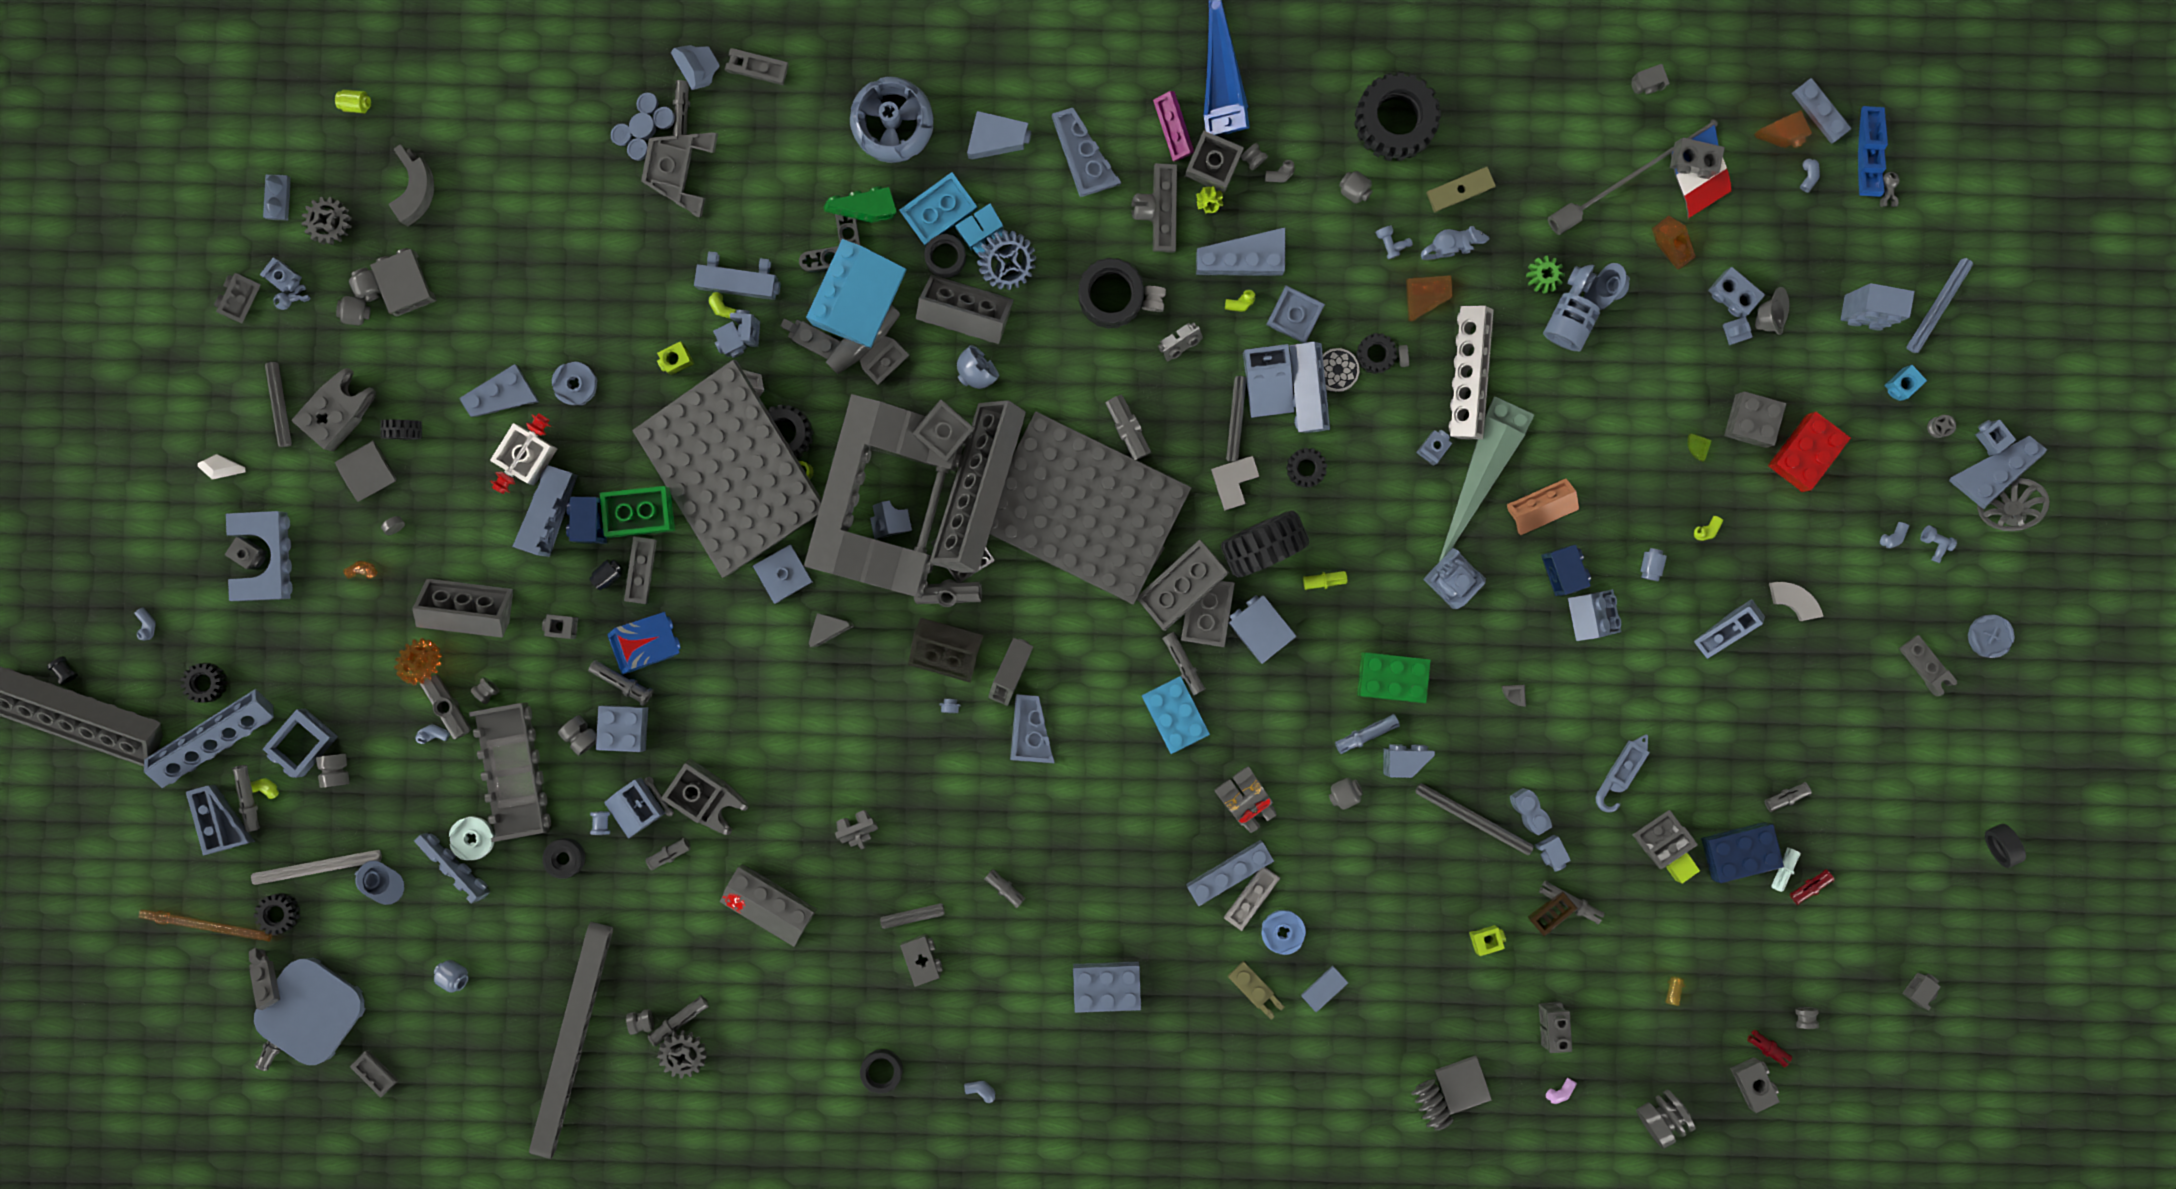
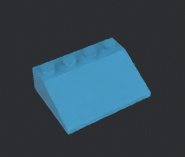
M842 239L806 318L815 327L872 348L906 273V269L860 245Z

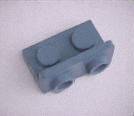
M736 310V313H730V318L739 324L738 336L741 337V341L749 347H758L760 321L747 310Z

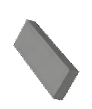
M1266 867L1257 871L1228 910L1224 919L1242 931L1280 877Z

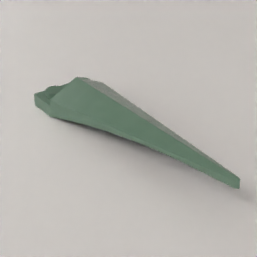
M1493 397L1485 413L1483 439H1477L1439 562L1452 549L1525 436L1534 414L1500 398Z

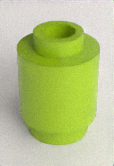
M342 90L336 93L335 104L343 112L366 113L371 107V99L365 91Z

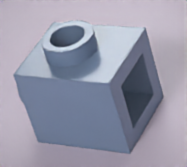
M733 321L713 331L718 340L715 342V345L720 354L724 353L727 357L732 356V358L742 355L744 353L743 350L748 348L741 341V337L738 336V327Z

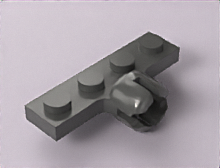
M1156 163L1154 165L1153 193H1137L1132 199L1131 206L1135 207L1134 210H1131L1132 217L1135 220H1149L1153 224V252L1174 253L1176 251L1177 165Z

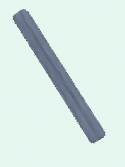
M1964 258L1958 263L1907 345V349L1912 353H1918L1973 266L1971 260Z

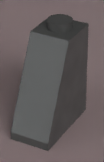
M1013 638L993 681L988 698L1006 706L1009 705L1033 649V646L1026 640Z

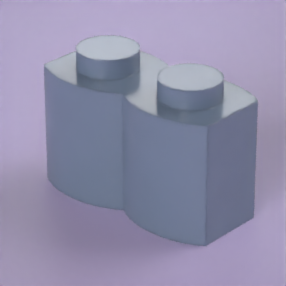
M1522 788L1510 795L1512 806L1521 814L1523 824L1530 832L1540 835L1552 828L1548 814L1540 809L1539 800L1532 791Z

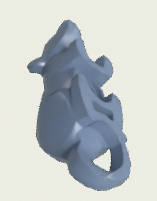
M1470 226L1466 231L1443 230L1436 235L1433 243L1421 252L1422 260L1451 257L1456 252H1459V250H1461L1462 254L1470 253V250H1474L1471 244H1484L1489 240V237L1482 231L1476 230L1474 226Z

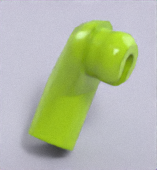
M1245 290L1238 300L1226 299L1225 310L1246 311L1254 303L1255 293L1252 290Z
M712 293L709 297V304L714 313L731 319L730 313H736L737 309L726 307L722 301L723 296L721 293Z
M263 778L251 782L253 793L261 791L269 799H273L279 794L276 784L269 779Z

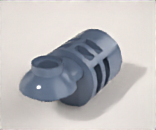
M1587 265L1582 268L1576 266L1567 283L1572 287L1569 293L1562 295L1543 332V335L1548 340L1571 351L1579 352L1582 350L1600 315V308L1597 305L1580 297L1582 292L1588 293L1597 275L1593 273L1595 265Z

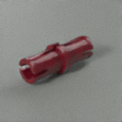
M1825 869L1813 879H1807L1804 885L1790 893V897L1797 905H1800V903L1812 895H1818L1822 888L1834 882L1835 879Z
M1757 1030L1751 1032L1757 1040L1749 1035L1747 1038L1749 1043L1762 1050V1054L1766 1057L1770 1056L1781 1066L1786 1067L1789 1065L1782 1057L1791 1062L1792 1055L1779 1048L1775 1041L1768 1040Z

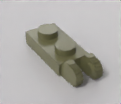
M1244 961L1228 975L1229 979L1258 1009L1260 1008L1271 1020L1275 1017L1274 1013L1264 1005L1269 998L1278 1009L1282 1010L1284 1008V1005L1273 995L1274 992Z

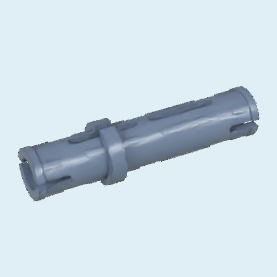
M1392 714L1362 730L1352 731L1351 735L1335 741L1339 753L1343 754L1357 746L1362 747L1363 743L1400 727L1396 716Z

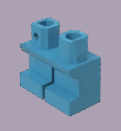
M991 204L974 213L975 219L971 215L955 225L958 233L965 240L970 250H974L977 255L978 252L985 251L981 245L986 244L987 237L994 240V233L996 232L1002 237L1004 230Z

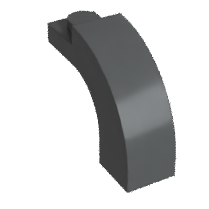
M400 144L394 148V151L408 171L409 182L405 192L388 205L398 220L408 227L416 222L430 206L434 194V178L428 163L422 158H418L411 148L407 149Z

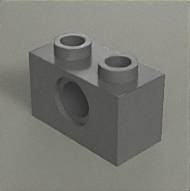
M1753 1057L1730 1068L1749 1109L1758 1113L1780 1102L1777 1097L1779 1091L1774 1082H1770L1768 1078L1770 1072L1764 1062ZM1760 1079V1086L1754 1089V1082Z

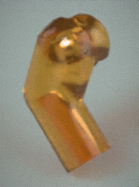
M357 561L343 570L348 579L357 574L366 575L368 579H372L377 575V570L374 569L375 566L365 561Z

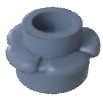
M944 699V703L939 704L942 713H958L959 707H961L955 699Z

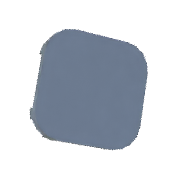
M302 958L291 962L277 978L280 1000L264 1010L256 1009L254 1013V1024L262 1037L306 1065H317L334 1056L341 1042L366 1009L364 1008L363 991L358 986L351 985L322 965L321 961L316 958Z

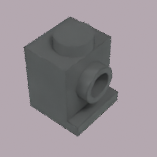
M1662 64L1638 72L1632 78L1631 83L1634 93L1641 94L1645 92L1646 95L1658 90L1662 91L1670 84Z
M547 614L542 624V630L545 632L544 636L576 639L578 617ZM561 622L563 623L562 631L558 629V624Z
M1917 972L1902 994L1919 1007L1929 1011L1931 1006L1928 1004L1937 997L1941 986L1938 985L1939 980L1927 973L1925 976Z

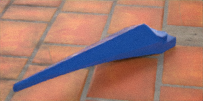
M1209 0L1208 63L1204 122L1206 132L1221 136L1248 129L1250 126L1247 112L1248 104L1222 0Z

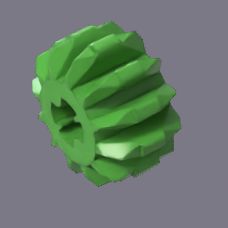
M1548 256L1543 257V260L1540 258L1535 259V264H1530L1528 267L1532 272L1526 274V277L1532 278L1528 285L1535 284L1534 291L1536 292L1542 288L1543 294H1546L1548 290L1554 292L1556 286H1560L1563 283L1559 279L1565 276V273L1559 272L1563 265L1559 264L1556 266V258L1549 262ZM1544 271L1548 273L1547 276L1549 277L1547 279L1543 278Z

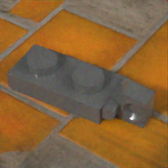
M784 319L780 325L783 329L790 332L788 337L793 342L827 360L840 344V341L803 321L796 320L794 324Z
M254 948L249 951V961L252 963L249 965L256 1008L264 1010L279 1001L280 995L273 961H270L268 956H266L265 950Z

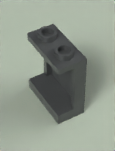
M409 248L398 250L397 254L391 257H380L376 260V263L370 265L388 312L396 317L437 301L434 293L429 291L417 260L419 257L418 253Z

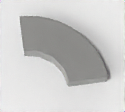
M1787 582L1769 583L1773 604H1783L1790 607L1797 614L1799 621L1823 617L1822 610L1816 599L1802 587Z

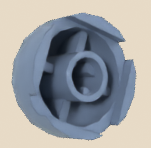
M973 345L966 348L958 358L957 370L960 374L958 379L965 386L970 385L973 388L981 389L993 384L998 379L999 373L990 360L987 362L983 358L985 354Z

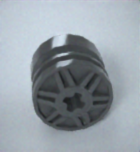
M1668 1089L1662 1092L1666 1102L1659 1095L1655 1097L1659 1106L1657 1109L1650 1102L1636 1109L1640 1120L1663 1150L1676 1142L1673 1134L1674 1130L1684 1137L1686 1132L1682 1125L1689 1132L1696 1129L1684 1104Z

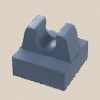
M1746 317L1723 324L1729 345L1752 338L1751 328Z

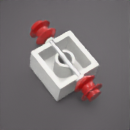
M540 413L536 416L532 414L533 422L526 423L531 431L513 423L490 460L505 469L504 472H496L498 476L496 481H490L494 484L492 488L501 494H504L505 491L510 493L508 486L516 484L514 478H512L513 475L527 484L535 485L543 469L547 467L557 450L556 447L538 437V435H546L544 431L546 426L551 427L548 424L550 419Z

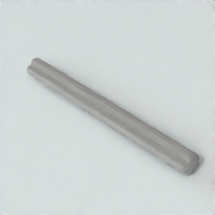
M373 850L251 874L252 884L257 885L363 865L368 861H381L382 855L380 850Z

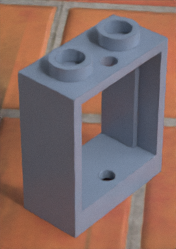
M306 708L296 709L263 750L267 753L268 759L274 763H279L284 768L283 771L288 776L293 778L303 777L316 763V757H321L338 736ZM298 722L320 740L299 766L295 765L276 748Z

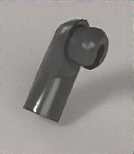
M1286 160L1278 171H1266L1265 182H1286L1294 174V162Z

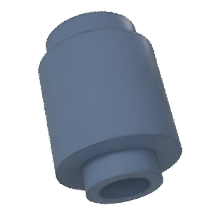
M1650 548L1649 552H1644L1640 570L1642 572L1641 578L1659 581L1660 576L1663 575L1667 557L1662 555V550Z

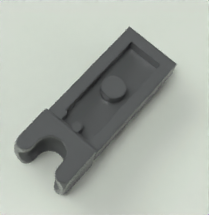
M1919 635L1914 636L1898 648L1924 680L1925 685L1933 695L1941 696L1944 694V690L1941 687L1942 681L1947 686L1957 685V680L1949 670L1945 669Z

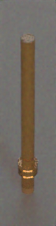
M140 910L139 918L153 920L155 923L162 925L169 923L268 942L272 938V933L266 934L263 931L170 915L166 911Z

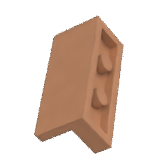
M1563 479L1507 504V508L1516 521L1518 533L1523 535L1577 511L1579 504L1576 490L1567 479Z

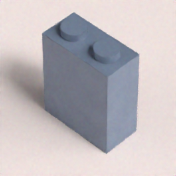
M1255 595L1247 602L1248 607L1243 611L1238 609L1229 616L1232 620L1228 624L1256 659L1263 664L1294 639L1296 635L1264 595L1261 597Z

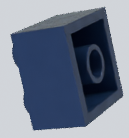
M570 497V502L567 503V515H570V524H567L566 527L569 541L607 544V537H604L600 498Z
M1576 544L1541 555L1555 596L1567 595L1590 587L1589 581H1591V576L1588 569H1584L1582 560H1584L1583 553L1580 548H1577Z

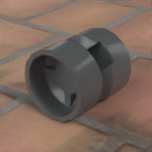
M581 715L571 719L558 731V734L565 742L571 743L570 748L577 756L585 753L597 742V733L593 729L587 728L588 723Z
M346 753L316 757L317 767L319 770H322V773L318 775L319 788L350 784L348 771L343 770L347 766Z

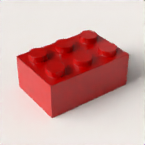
M1819 413L1807 414L1769 463L1768 467L1801 492L1810 491L1851 438Z

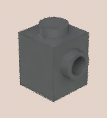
M236 537L225 553V556L245 569L256 570L264 563V556L267 551L247 538Z

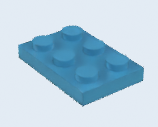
M951 172L899 211L926 247L932 238L944 234L977 210L978 207Z
M1181 676L1141 695L1171 754L1210 735Z

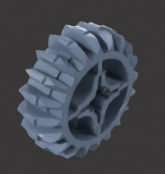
M1003 230L1002 237H1000L996 232L994 233V240L987 237L988 246L986 244L981 245L985 251L978 252V255L983 258L977 261V264L982 266L979 272L985 274L983 278L985 281L990 280L991 286L997 284V287L1002 289L1005 285L1007 290H1010L1012 284H1014L1016 288H1019L1018 281L1021 280L1023 283H1026L1027 281L1024 277L1026 275L1032 276L1029 269H1035V265L1031 263L1036 260V256L1032 255L1035 250L1033 247H1029L1030 241L1028 239L1024 240L1022 234L1017 236L1015 231H1011L1008 235V232ZM1011 244V246L1008 245L1003 251L997 250L1003 245ZM1019 248L1022 251L1021 265L1016 261ZM992 256L997 259V265L995 266L997 269L994 273L991 268ZM1001 257H1003L1004 259L1005 257H1009L1014 264L1010 262L1004 263ZM1009 270L1016 271L1011 275L1002 276L1005 275Z

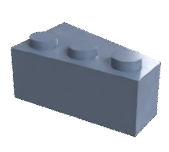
M208 785L186 792L203 855L255 842L250 833L245 831V826L216 785Z

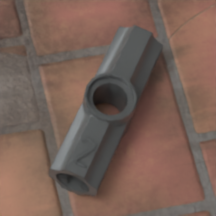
M1122 394L1105 402L1115 422V428L1122 441H1125L1132 458L1139 460L1150 454L1151 451L1141 433L1142 429L1135 415H1132Z
M947 579L941 584H928L925 594H922V598L914 597V600L917 604L939 603L943 607H951L955 603L981 602L982 587L980 582L957 583L954 580Z
M438 674L427 678L420 684L433 705L434 713L441 718L454 740L472 730L459 709L458 701L451 696ZM445 701L450 706L447 713L442 708Z

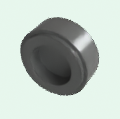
M1400 345L1398 347L1400 366L1408 367L1407 345Z
M394 516L386 520L382 524L381 529L385 535H392L400 531L405 526V523L400 516Z

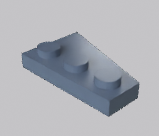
M515 364L459 398L470 417L473 418L539 402L519 367Z
M1016 694L1010 760L1054 763L1039 696Z

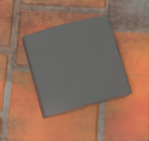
M374 440L335 461L342 478L357 502L397 480L385 462V456Z
M1670 810L1633 834V837L1660 870L1698 845Z
M1476 1055L1435 1070L1447 1108L1450 1110V1115L1491 1101Z

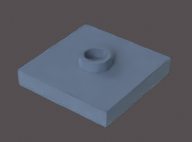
M1285 286L1266 325L1301 343H1306L1325 304L1291 287Z
M791 544L753 565L774 604L813 583Z

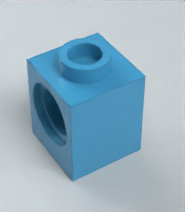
M1913 365L1902 368L1885 384V387L1892 398L1901 401L1908 399L1927 380ZM1902 379L1907 383L1906 389L1901 386Z

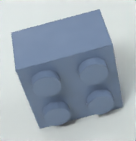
M598 706L596 750L646 751L648 707Z

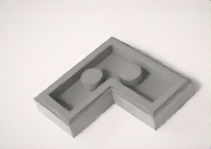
M1253 456L1211 469L1224 511L1245 504L1239 483L1259 477Z

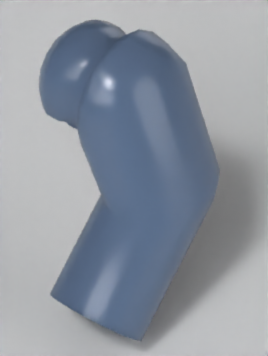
M1806 159L1803 163L1804 170H1808V176L1800 185V188L1807 193L1810 192L1820 178L1819 163L1815 159Z
M142 607L134 614L142 623L141 629L137 632V637L145 641L150 640L154 636L156 622L146 609Z

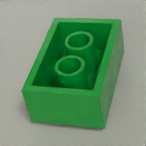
M659 486L600 493L604 537L614 538L675 531L670 487Z
M1361 652L1357 696L1426 703L1431 660Z

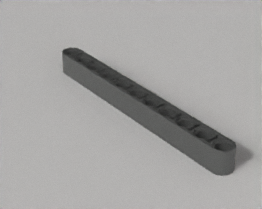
M590 922L587 928L529 1154L552 1159L555 1154L613 933V927Z

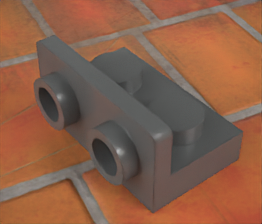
M234 273L233 276L228 274L223 285L227 289L224 295H218L214 306L218 307L216 312L242 324L261 284L237 273Z

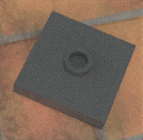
M940 399L912 434L947 462L975 428Z

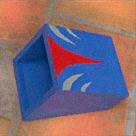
M665 612L616 627L607 634L622 675L679 654L680 643L678 638L673 636L671 631L673 624L670 617H666Z

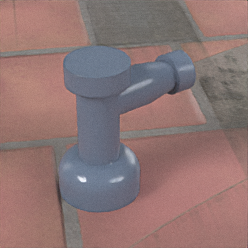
M1392 225L1375 232L1377 237L1384 241L1388 252V260L1399 256L1400 250L1413 245L1410 238L1393 243L1391 237L1393 234Z
M1930 525L1924 528L1920 537L1921 541L1925 543L1934 541L1939 544L1935 555L1931 559L1937 563L1941 562V558L1946 550L1952 551L1957 544L1956 539L1946 538L1937 534L1936 528Z

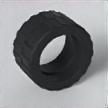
M1106 258L1096 261V263L1091 264L1084 271L1079 282L1078 296L1082 312L1090 322L1107 329L1120 328L1130 323L1137 316L1142 307L1144 286L1142 284L1143 280L1136 268L1132 267L1127 261H1122V259ZM1114 274L1121 276L1131 287V300L1127 307L1120 312L1106 313L1100 311L1091 300V287L1096 279L1103 275Z

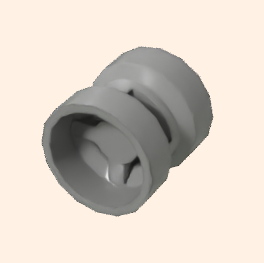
M1145 286L1144 294L1146 298L1142 303V309L1163 312L1164 304L1161 298L1165 297L1166 289L1157 286Z

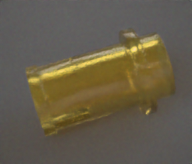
M1671 976L1670 980L1667 981L1669 988L1665 1002L1679 1006L1682 988L1685 987L1684 979Z

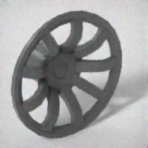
M2018 478L2012 483L2011 498H2008L2003 491L1999 495L2002 502L1995 499L1990 503L1998 509H1990L1984 512L1983 508L1977 504L1979 516L1987 525L2002 531H2019L2040 522L2049 510L2050 501L2046 490L2040 484L2029 479ZM2018 484L2030 486L2018 498ZM2035 490L2042 496L2027 501L2030 494ZM2037 503H2044L2041 513L2029 508ZM1997 514L2002 516L1998 524L1991 521L1988 517ZM2027 515H2033L2036 517L2031 522L2024 524Z

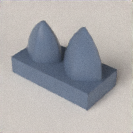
M266 175L263 218L288 220L291 177L287 175Z

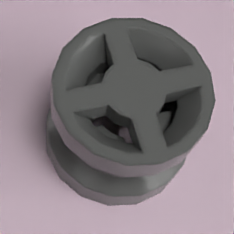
M1258 143L1249 147L1240 157L1243 161L1249 163L1251 170L1256 169L1268 157L1265 152L1259 149Z
M1949 415L1934 417L1927 424L1928 433L1934 438L1949 436L1956 429V422Z
M483 677L480 679L478 686L471 688V692L479 701L488 704L490 698L499 693V689L491 680Z
M1798 1007L1795 1009L1798 1015L1796 1027L1803 1029L1819 1028V1022L1817 1021L1819 1010L1817 1008Z

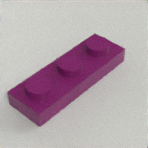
M1169 91L1154 99L1153 101L1172 160L1179 161L1193 154L1194 149L1175 91Z

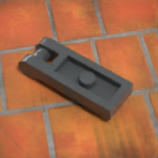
M733 48L730 49L728 55L730 60L729 63H726L725 71L784 85L789 66L788 62ZM740 59L743 60L742 66L737 65Z

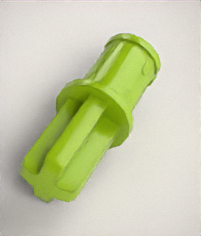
M1322 572L1321 575L1303 576L1304 589L1321 587L1327 589L1328 586L1346 584V572L1328 574Z

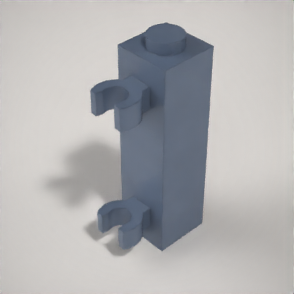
M708 252L707 266L697 264L694 286L698 290L775 300L776 294L779 295L781 283L778 282V278L775 275L769 274L771 268L769 259L760 258L759 273L718 267L720 255L717 252Z

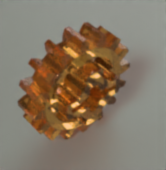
M421 638L419 642L414 639L411 646L405 644L406 650H400L401 657L395 659L399 663L394 666L398 671L396 675L407 684L411 683L413 685H416L417 682L424 684L425 678L431 680V673H437L436 666L442 664L438 661L442 657V654L439 653L440 648L429 639L426 641L424 638Z

